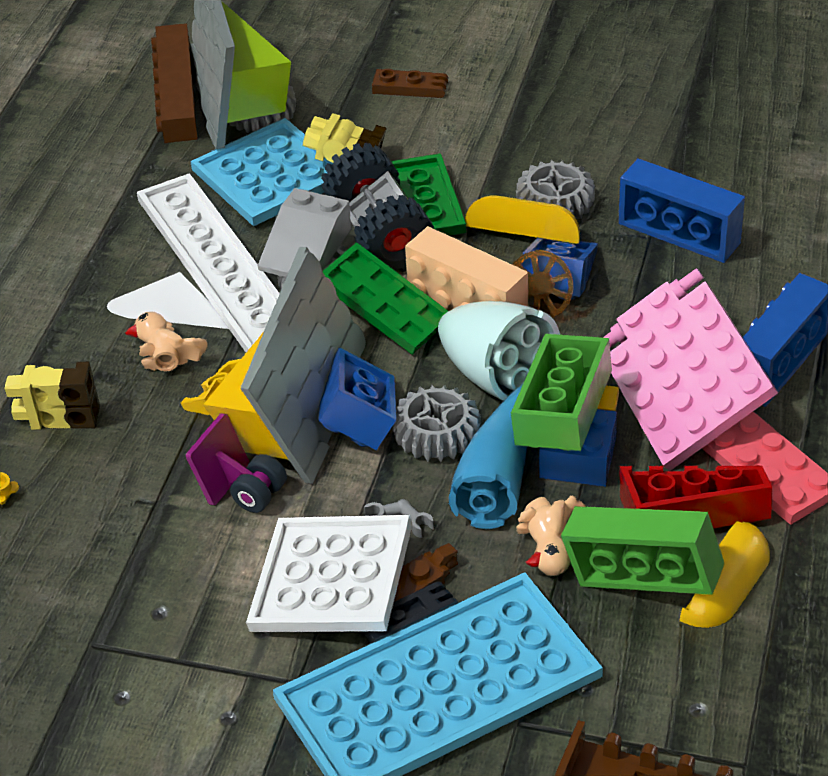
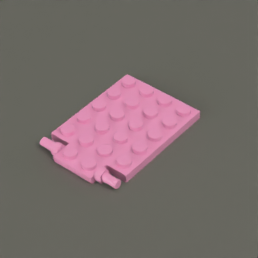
M697 268L679 281L675 279L670 284L668 282L662 284L618 317V323L610 328L611 332L603 337L609 338L610 348L617 342L621 343L610 351L611 374L661 463L668 471L674 469L778 394L773 383L711 287L706 282H703L689 294L687 293V290L704 279Z

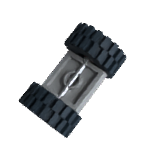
M358 143L353 144V150L349 151L347 147L342 149L343 154L340 157L335 154L332 157L334 163H327L325 166L327 173H322L321 179L324 183L321 185L325 195L349 201L350 219L356 234L354 236L355 242L394 271H397L399 268L402 272L407 271L405 245L427 226L434 229L432 222L419 203H416L411 197L407 198L399 186L398 171L380 147L375 145L373 148L370 143H365L362 148Z

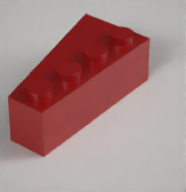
M762 465L717 466L715 471H705L698 468V466H684V471H663V466H649V471H632V466H620V499L624 508L708 512L713 528L734 525L737 521L751 523L771 519L772 485Z

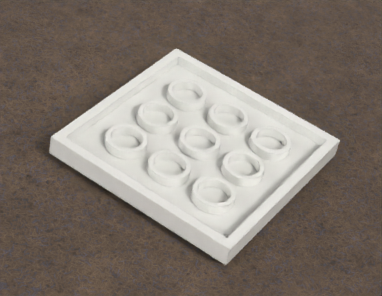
M410 515L278 518L246 621L249 631H387L413 525Z

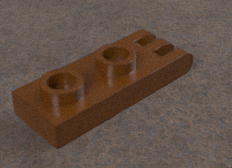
M376 69L372 83V94L442 98L445 95L449 77L445 73Z

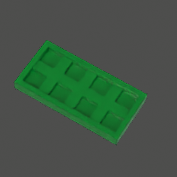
M357 242L322 271L325 277L329 278L333 283L340 301H343L353 311L412 355L438 332L440 319L448 312L447 309Z

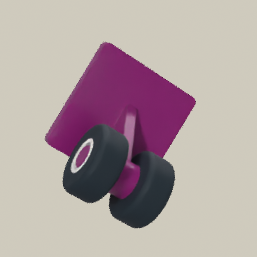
M220 413L186 453V459L209 505H217L230 489L234 501L240 507L249 512L259 513L271 501V493L279 491L287 480L285 468L279 461L269 455H256L249 463V459L227 414Z

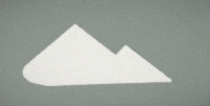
M180 272L115 298L107 305V309L110 312L130 319H137L142 313L153 311L161 314L170 323L229 329L212 304Z

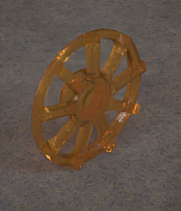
M544 250L525 253L514 261L512 265L528 272V299L534 296L533 308L539 310L540 300L543 298L550 310V313H547L553 318L562 313L570 303L573 295V279L565 262L557 255ZM537 256L550 258L543 272L539 270ZM530 257L534 272L533 274H531L521 265V263H523L526 259ZM557 262L565 273L552 278L549 272L554 263ZM568 279V293L554 288L555 282ZM549 294L565 299L558 309L554 306Z

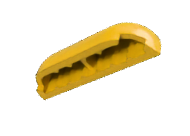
M490 195L475 201L469 207L465 217L466 227L575 244L580 242V228L575 216L568 209L556 204Z
M737 521L719 544L725 564L713 595L695 594L687 607H682L680 614L681 622L694 627L709 628L719 626L734 616L770 561L768 542L763 533L753 524Z

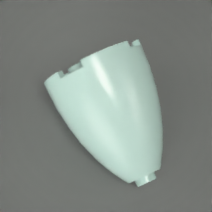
M482 301L458 306L445 313L438 325L441 343L456 367L474 384L503 401L524 383L544 335H560L556 322L547 313L521 304L503 301Z

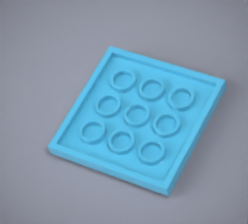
M284 118L225 145V148L216 149L192 160L191 167L193 172L251 225L255 226L278 215L281 205L294 188L318 194L324 193L321 185L324 183L321 179L322 173H327L325 170L327 163H333L326 160V158L323 161L315 159L316 150L302 146L305 134Z

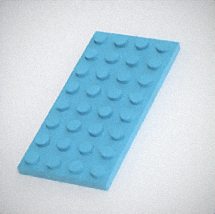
M524 572L384 639L273 689V696L324 776H402L601 678L603 667Z

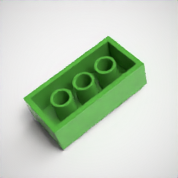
M557 334L544 335L511 411L515 445L532 448L562 449L566 451L582 450L612 372L609 338Z
M575 506L561 534L578 582L583 587L713 595L725 564L708 512Z

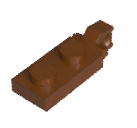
M447 543L437 548L433 554L430 551L426 552L424 555L422 554L402 566L394 602L437 581L444 584V578L450 574V569L458 565V551L450 543Z

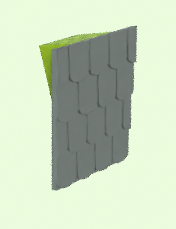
M194 0V15L196 19L192 23L193 43L190 47L191 67L196 77L194 84L201 97V107L207 119V131L215 149L225 148L227 123L285 112L291 61L221 0Z

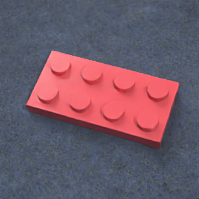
M751 412L702 448L721 466L762 465L772 485V510L790 525L828 503V473L754 412Z

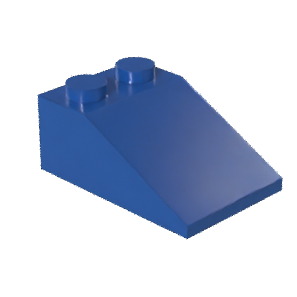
M537 238L522 255L521 269L528 272V294L541 296L545 295L546 292L556 293L558 298L574 300L576 296L580 297L585 291L598 250V243L580 241L579 244Z
M339 347L336 351L325 391L319 405V422L332 432L339 431L349 436L359 446H369L377 450L396 421L395 378L392 374Z

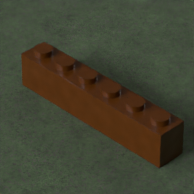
M187 23L156 26V37L151 38L153 50L157 132H163L164 143L198 140Z

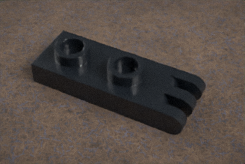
M437 581L393 602L387 631L362 632L372 644L459 602L456 598H453V595L442 582Z

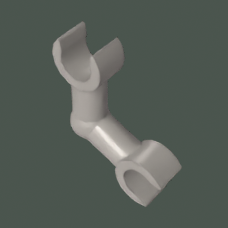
M405 499L387 505L371 502L364 506L365 516L377 514L375 516L410 515L413 524L412 533L416 537L422 538L421 527L419 526L421 524H425L434 530L433 517L425 512L419 513Z

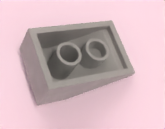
M294 188L281 205L257 265L258 270L287 277L299 247H307L310 253L317 257L323 271L351 230L349 201Z

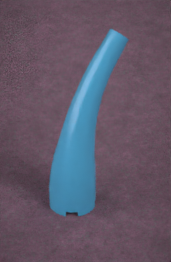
M522 385L498 406L476 432L463 452L455 471L449 494V505L456 517L458 514H461L463 517L471 520L470 526L480 529L498 528L504 525L507 518L516 513L528 446H519L514 443L511 411Z

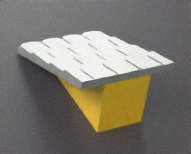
M299 247L264 332L203 405L213 420L220 413L228 415L246 453L265 454L271 457L288 459L304 483L313 484L330 447L327 443L333 433L319 422V405L325 391L336 351L340 347L360 358L366 341L361 328L353 322L348 307L338 298L333 283L322 272L317 257L310 253L307 247Z

